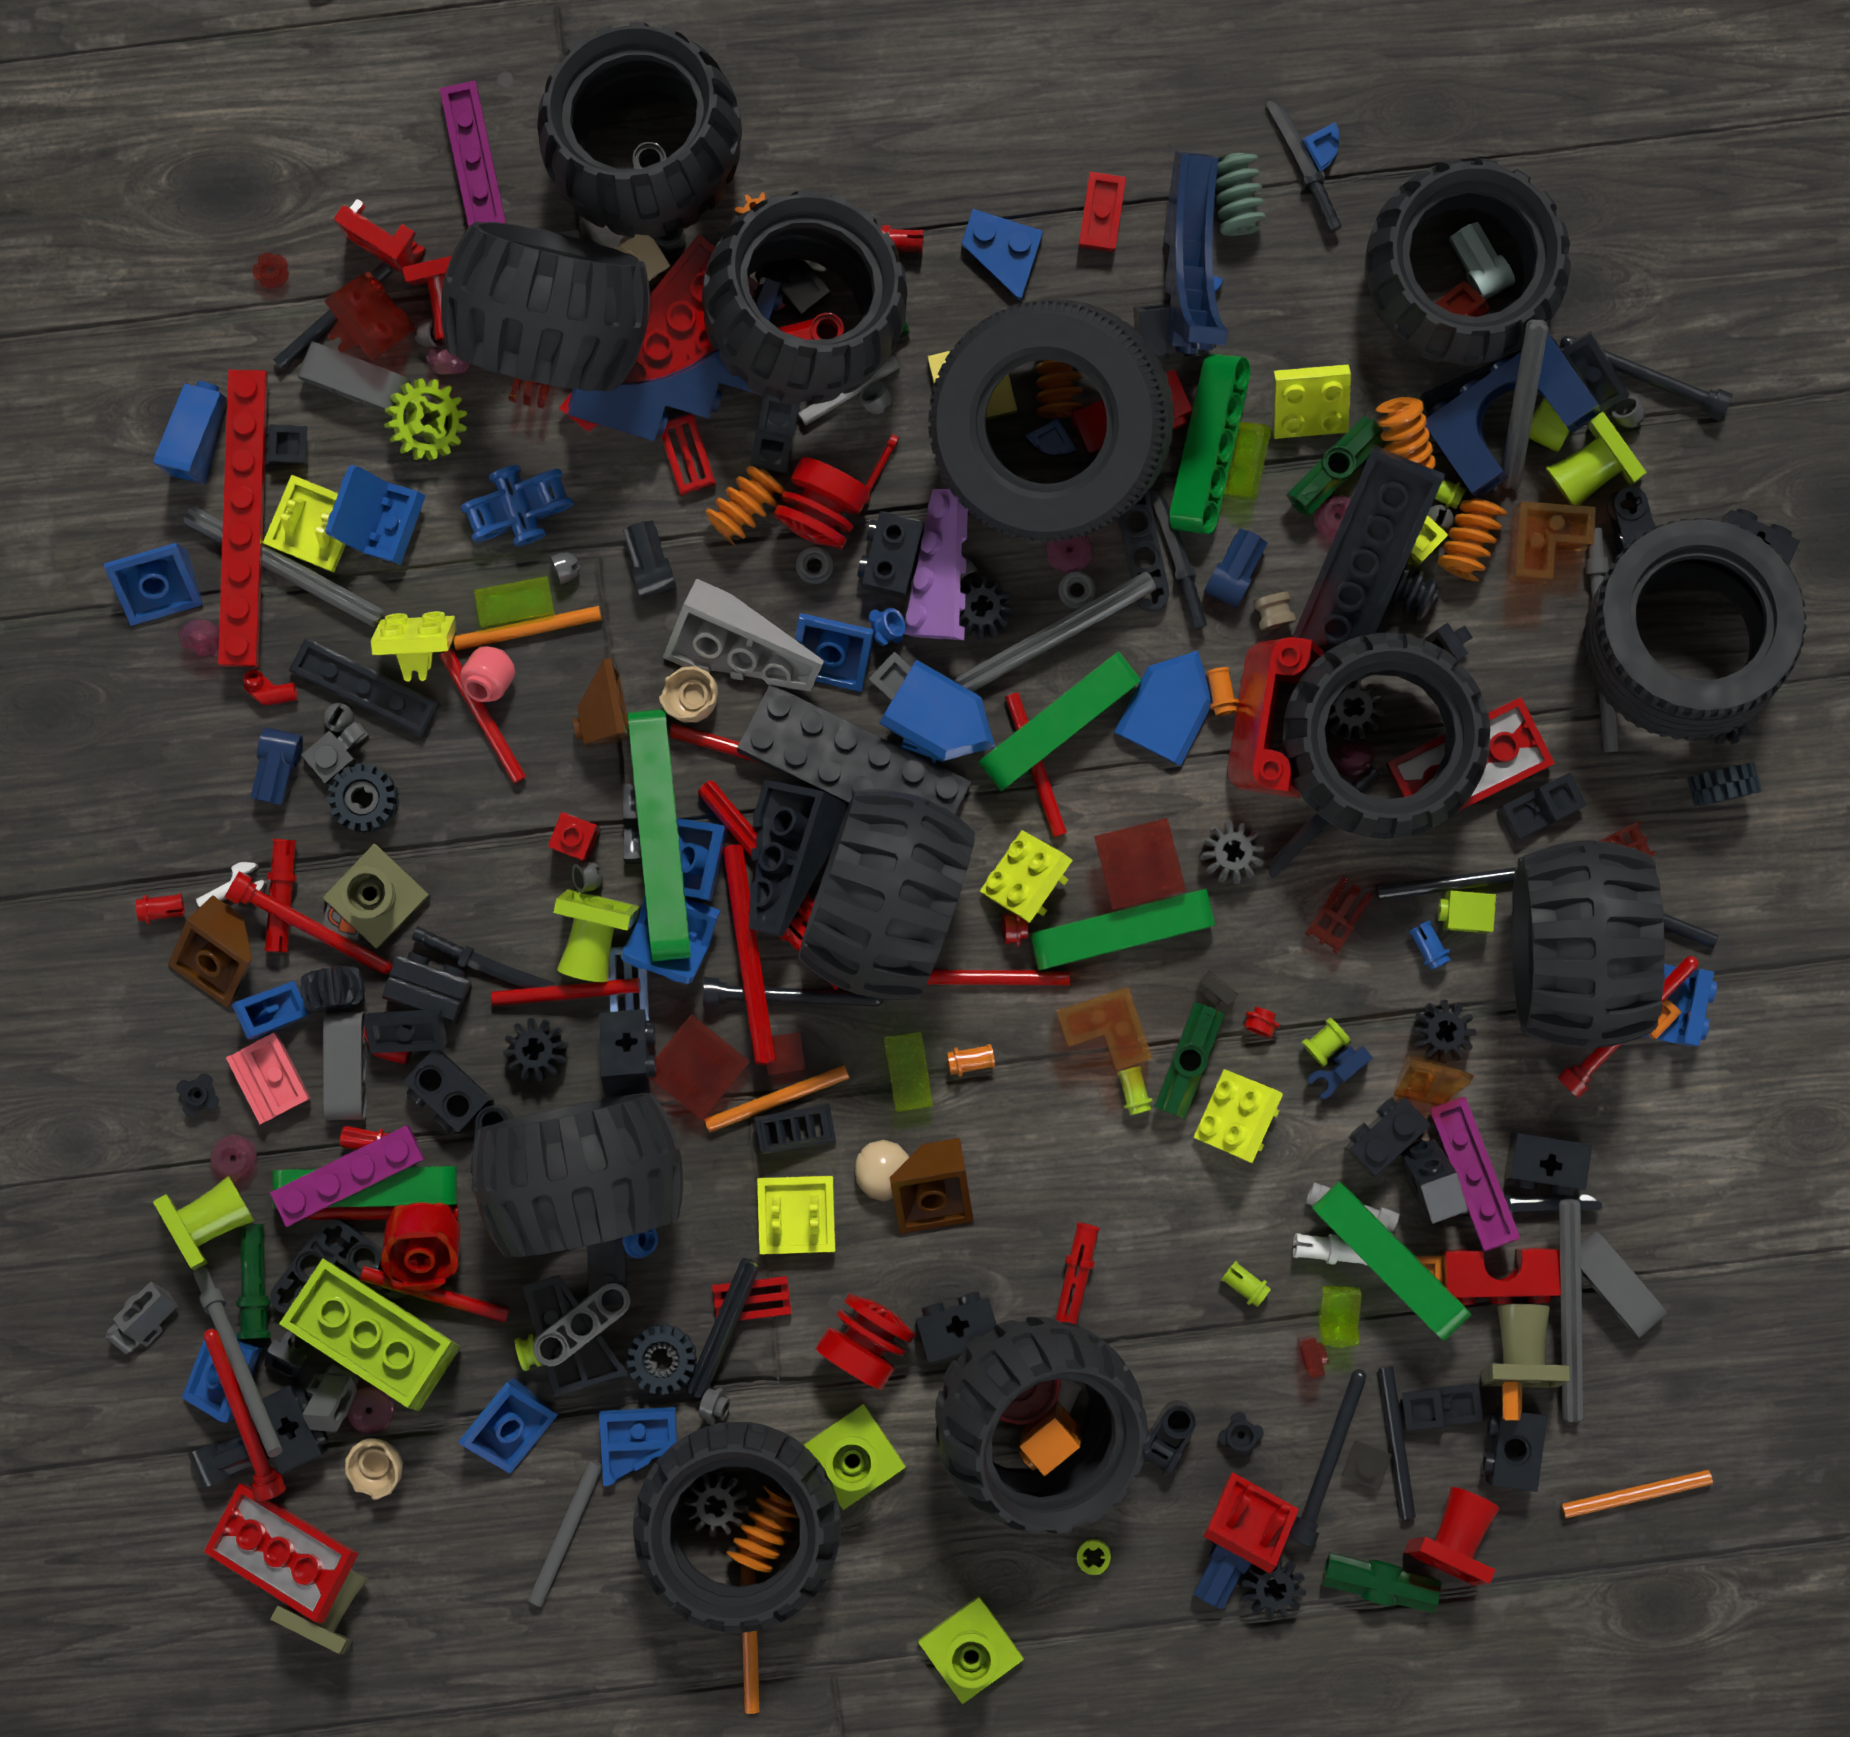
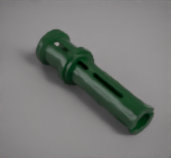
M246 1224L240 1226L242 1287L241 1297H238V1301H236V1307L240 1308V1332L237 1333V1339L271 1338V1331L267 1330V1307L271 1305V1299H269V1296H265L264 1224Z

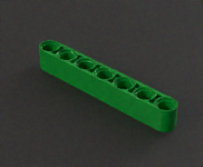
M663 708L628 712L653 962L691 958L666 711Z

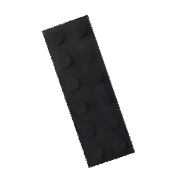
M1373 446L1292 637L1313 640L1324 651L1323 654L1345 641L1376 633L1445 474L1378 446Z
M769 685L736 751L812 789L824 791L848 805L855 790L885 789L920 796L956 814L971 784V781L774 685Z

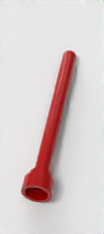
M238 871L224 896L236 904L239 901L244 904L250 902L383 975L391 972L392 964L390 961L256 889L257 885L251 882L252 878Z
M1693 956L1686 957L1665 978L1662 1003L1698 968L1697 958ZM1621 1044L1596 1048L1579 1066L1575 1064L1571 1069L1567 1066L1557 1078L1576 1097L1580 1098L1590 1088L1587 1085L1592 1080L1590 1076Z
M208 1329L204 1333V1340L255 1471L252 1488L257 1500L265 1501L272 1499L286 1490L283 1478L279 1472L275 1471V1468L270 1467L218 1331Z

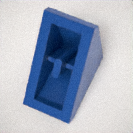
M295 981L232 1004L247 1039L259 1040L310 1015L309 1011L304 1007L303 999Z

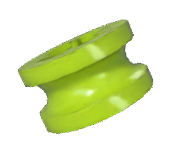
M534 1333L529 1334L527 1340H522L520 1337L515 1339L516 1352L524 1371L529 1370L532 1364L537 1365V1367L543 1366L533 1354V1343L536 1338Z
M1090 1539L1086 1540L1079 1547L1077 1562L1085 1573L1091 1575L1101 1574L1110 1564V1549L1103 1541ZM1087 1548L1092 1551L1100 1548L1104 1552L1100 1558L1105 1560L1100 1566L1096 1563L1088 1566L1084 1562V1559H1087V1555H1083Z

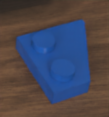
M972 209L961 247L973 259L978 260L994 279H998L1016 300L1022 301L1043 231Z
M676 1407L600 1411L603 1486H609L623 1475L648 1465L652 1459L661 1457L665 1451L678 1441Z

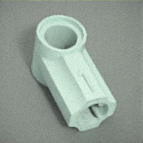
M1478 222L1469 224L1450 236L1449 242L1467 271L1466 279L1468 285L1480 302L1515 284V277L1509 264L1503 256H1497Z

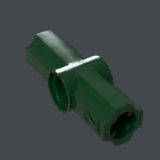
M1363 416L1333 447L1327 450L1323 458L1287 493L1286 497L1290 500L1291 505L1301 514L1310 518L1340 486L1346 483L1348 478L1369 457L1373 446L1379 447L1384 442L1381 438L1382 428L1373 419ZM1328 461H1340L1345 467V472L1341 474L1334 473L1329 468Z
M1197 1002L1193 1003L1178 1045L1172 1054L1171 1063L1154 1108L1185 1119L1202 1072L1207 1067L1208 1057L1225 1013ZM1188 1049L1195 1051L1199 1056V1065L1193 1071L1184 1070L1179 1062L1182 1052Z
M1329 1552L1323 1570L1322 1584L1329 1588L1359 1594L1361 1598L1378 1604L1394 1606L1395 1603L1435 1613L1440 1599L1442 1581L1434 1577L1431 1578L1422 1574L1403 1571L1402 1567L1384 1561L1370 1559L1368 1562Z

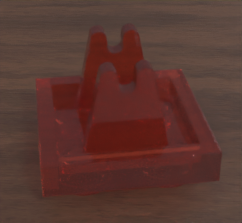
M369 271L349 282L324 301L339 319L329 333L328 338L330 340H334L337 337L341 338L342 343L338 346L340 352H344L359 344L373 361L416 330L409 322L406 313L396 306L385 292L381 282L374 278Z
M1168 818L1094 836L1112 910L1186 891Z
M691 1014L656 1057L657 1077L651 1079L701 1120H704L750 1061Z

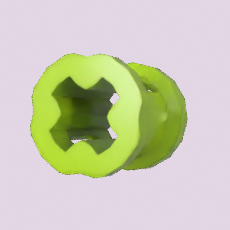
M1328 1018L1323 1029L1310 1040L1305 1038L1301 1043L1310 1055L1322 1067H1325L1328 1064L1327 1059L1343 1045L1348 1047L1352 1042L1343 1029L1332 1018Z

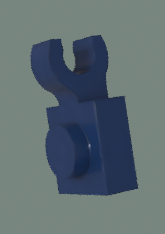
M1350 1045L1333 1059L1337 1065L1329 1072L1324 1070L1314 1071L1307 1077L1306 1081L1311 1084L1317 1078L1325 1079L1327 1087L1318 1096L1321 1099L1328 1098L1334 1093L1338 1085L1345 1082L1373 1057L1364 1046H1359L1354 1050Z

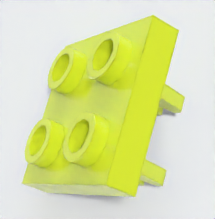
M1349 364L1274 371V439L1347 433L1349 431L1351 383Z
M291 475L263 544L334 573L346 546L326 534L328 517L332 512L338 493Z
M439 611L428 612L418 618H408L407 614L403 613L387 615L385 619L380 620L371 639L372 655L396 654L405 681L409 682L412 679V671L414 670L418 672L419 679L424 681L432 665L433 652L449 650L456 632L455 616H445L444 612Z
M1021 830L1017 838L1010 844L1008 851L997 867L988 876L980 892L1030 923L1036 913L1044 916L1048 911L1042 904L1056 884L1059 882L1065 886L1069 879L1063 874L1073 860L1061 851Z
M1224 1069L1193 1138L1253 1163L1258 1150L1262 1152L1264 1147L1262 1141L1273 1116H1278L1280 1110L1277 1107L1283 1093Z
M833 1176L757 1178L760 1254L836 1251Z

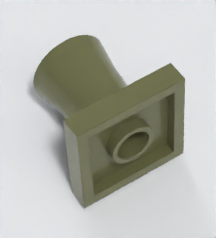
M374 843L324 895L323 899L379 950L428 899L430 894ZM374 887L377 890V896L374 900L367 901V893Z
M1534 1304L1497 1306L1502 1338L1503 1364H1491L1480 1371V1386L1502 1387L1504 1382H1519L1522 1388H1557L1569 1382V1365H1546L1545 1363L1546 1331L1550 1307Z
M350 1570L323 1623L314 1622L300 1612L297 1613L284 1606H277L270 1620L338 1654H346L353 1640L335 1631L354 1597L368 1578Z

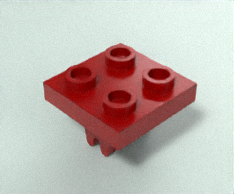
M1232 1472L1226 1480L1203 1537L1271 1574L1278 1563L1299 1508Z

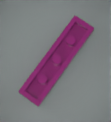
M476 80L439 88L468 227L477 221L507 224Z
M1464 1096L1431 1108V1116L1448 1160L1457 1172L1468 1212L1484 1252L1520 1240V1235L1466 1097Z
M406 1125L270 1192L285 1226L288 1227L425 1160V1157L410 1126Z

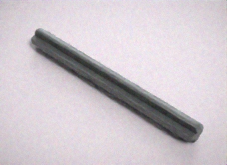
M191 506L184 516V523L222 544L223 521L196 506ZM262 545V566L372 627H376L384 614L381 608L267 545Z
M1143 572L956 677L955 682L972 692L978 690L1153 592L1156 589V585L1148 572Z
M1574 1199L1561 1200L1559 1203L1562 1365L1570 1366V1381L1562 1385V1416L1564 1421L1580 1422L1583 1420L1580 1202Z

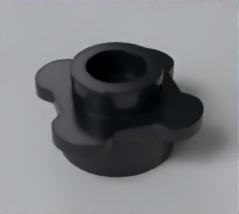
M200 1074L195 1080H181L177 1084L176 1090L177 1093L182 1095L184 1102L182 1110L186 1115L194 1116L199 1110L206 1108L212 1110L218 1106L219 1098L215 1094V1089L212 1085L213 1078L210 1075ZM196 1091L201 1093L200 1098L194 1096Z
M1236 1412L1232 1414L1231 1423L1228 1427L1219 1432L1218 1438L1222 1445L1231 1446L1236 1450V1454L1239 1457L1246 1458L1251 1454V1448L1254 1447L1256 1441L1263 1438L1264 1431L1260 1425H1253L1246 1420L1244 1413ZM1243 1431L1245 1436L1238 1438V1432Z

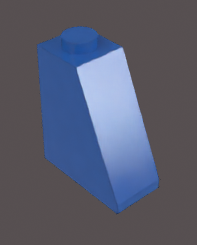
M197 381L196 386L184 383L153 461L155 465L169 476L206 485L227 406V398L221 392H218V386L203 381Z

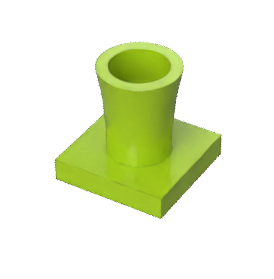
M1604 412L1591 419L1588 424L1589 430L1596 438L1593 442L1569 457L1546 467L1549 476L1574 510H1577L1595 491L1617 474L1621 473L1629 486H1633L1647 473Z
M567 889L557 897L553 912L574 918L570 936L557 971L582 980L607 982L609 980V958L614 928L628 930L638 920L640 906Z
M229 1176L213 1189L180 1210H177L172 1199L167 1194L153 1201L188 1265L194 1271L208 1264L199 1246L234 1228L254 1222L253 1217Z
M864 1403L803 1444L824 1467L835 1489L838 1503L843 1510L906 1468L905 1463ZM856 1454L860 1458L859 1465L856 1467L848 1466L845 1462L847 1455Z
M980 1595L918 1639V1643L962 1705L1024 1660L1018 1648ZM968 1650H975L979 1657L974 1660H968L964 1658V1654Z

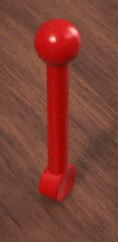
M895 434L891 435L884 452L865 485L870 491L892 450H894L900 437ZM869 494V496H868V498H867L865 504H867V503L870 501V494Z

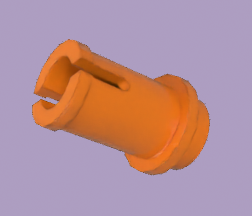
M1220 667L1206 671L1213 702L1209 706L1211 710H1214L1215 716H1225L1237 712L1236 705H1238L1239 699L1234 697L1229 667Z
M991 1044L960 1051L956 1047L953 1048V1052L946 1053L950 1075L957 1074L958 1077H961L963 1072L995 1068Z

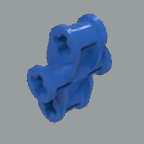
M520 465L507 466L491 473L488 478L490 483H495L497 491L472 499L460 506L462 513L467 514L474 532L471 536L473 542L487 541L513 530L515 535L513 543L516 547L533 543L546 536L545 530L539 528L537 520L563 512L574 505L573 499L567 497L561 477L563 473L561 469H552L524 481H521L519 475L522 471ZM509 482H510L511 488H512V490H513V495L511 494L510 489H509V486H508V483H509ZM550 486H551V488H552V490H553V493H554V495H555V498H554V499L552 498L551 492H550V490H549V487H550ZM480 513L482 514V517H483V519H484L485 525H483V522H482L481 517H480ZM522 516L527 527L526 529L524 528L521 520Z

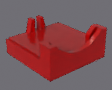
M357 199L350 208L342 205L334 217V221L345 237L404 275L402 267L417 264L426 251L424 247L413 241L416 233L404 224H401L393 236L361 215L366 206Z

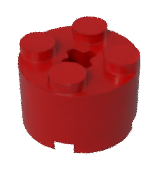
M412 1203L393 1208L385 1226L381 1255L382 1268L391 1280L393 1276L402 1281V1286L405 1288L425 1291L445 1284L446 1278L451 1274L454 1275L458 1267L461 1228L459 1222L452 1214L451 1208L444 1203Z

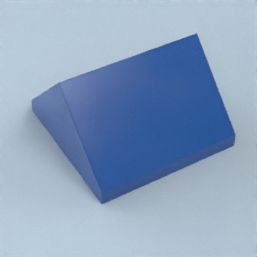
M178 543L104 563L105 571L131 626L203 605L189 552Z
M800 613L795 640L824 660L815 682L862 692L875 637L874 629Z
M677 818L685 897L712 903L728 829L719 824Z
M237 1339L253 1377L264 1346L246 1339ZM203 1340L182 1398L218 1421L227 1423L234 1420V1416L205 1340Z
M513 1377L505 1383L458 1442L468 1450L504 1471L511 1473L558 1414Z

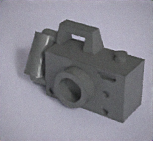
M150 1282L138 1294L131 1296L125 1302L124 1308L113 1318L115 1323L107 1330L105 1338L124 1354L132 1352L140 1343L147 1347L163 1332L159 1324L178 1305L168 1291Z
M334 1362L332 1366H328L324 1374H315L305 1390L311 1400L302 1414L310 1430L337 1432L341 1422L348 1415L349 1408L358 1393L356 1385L359 1378L357 1374Z

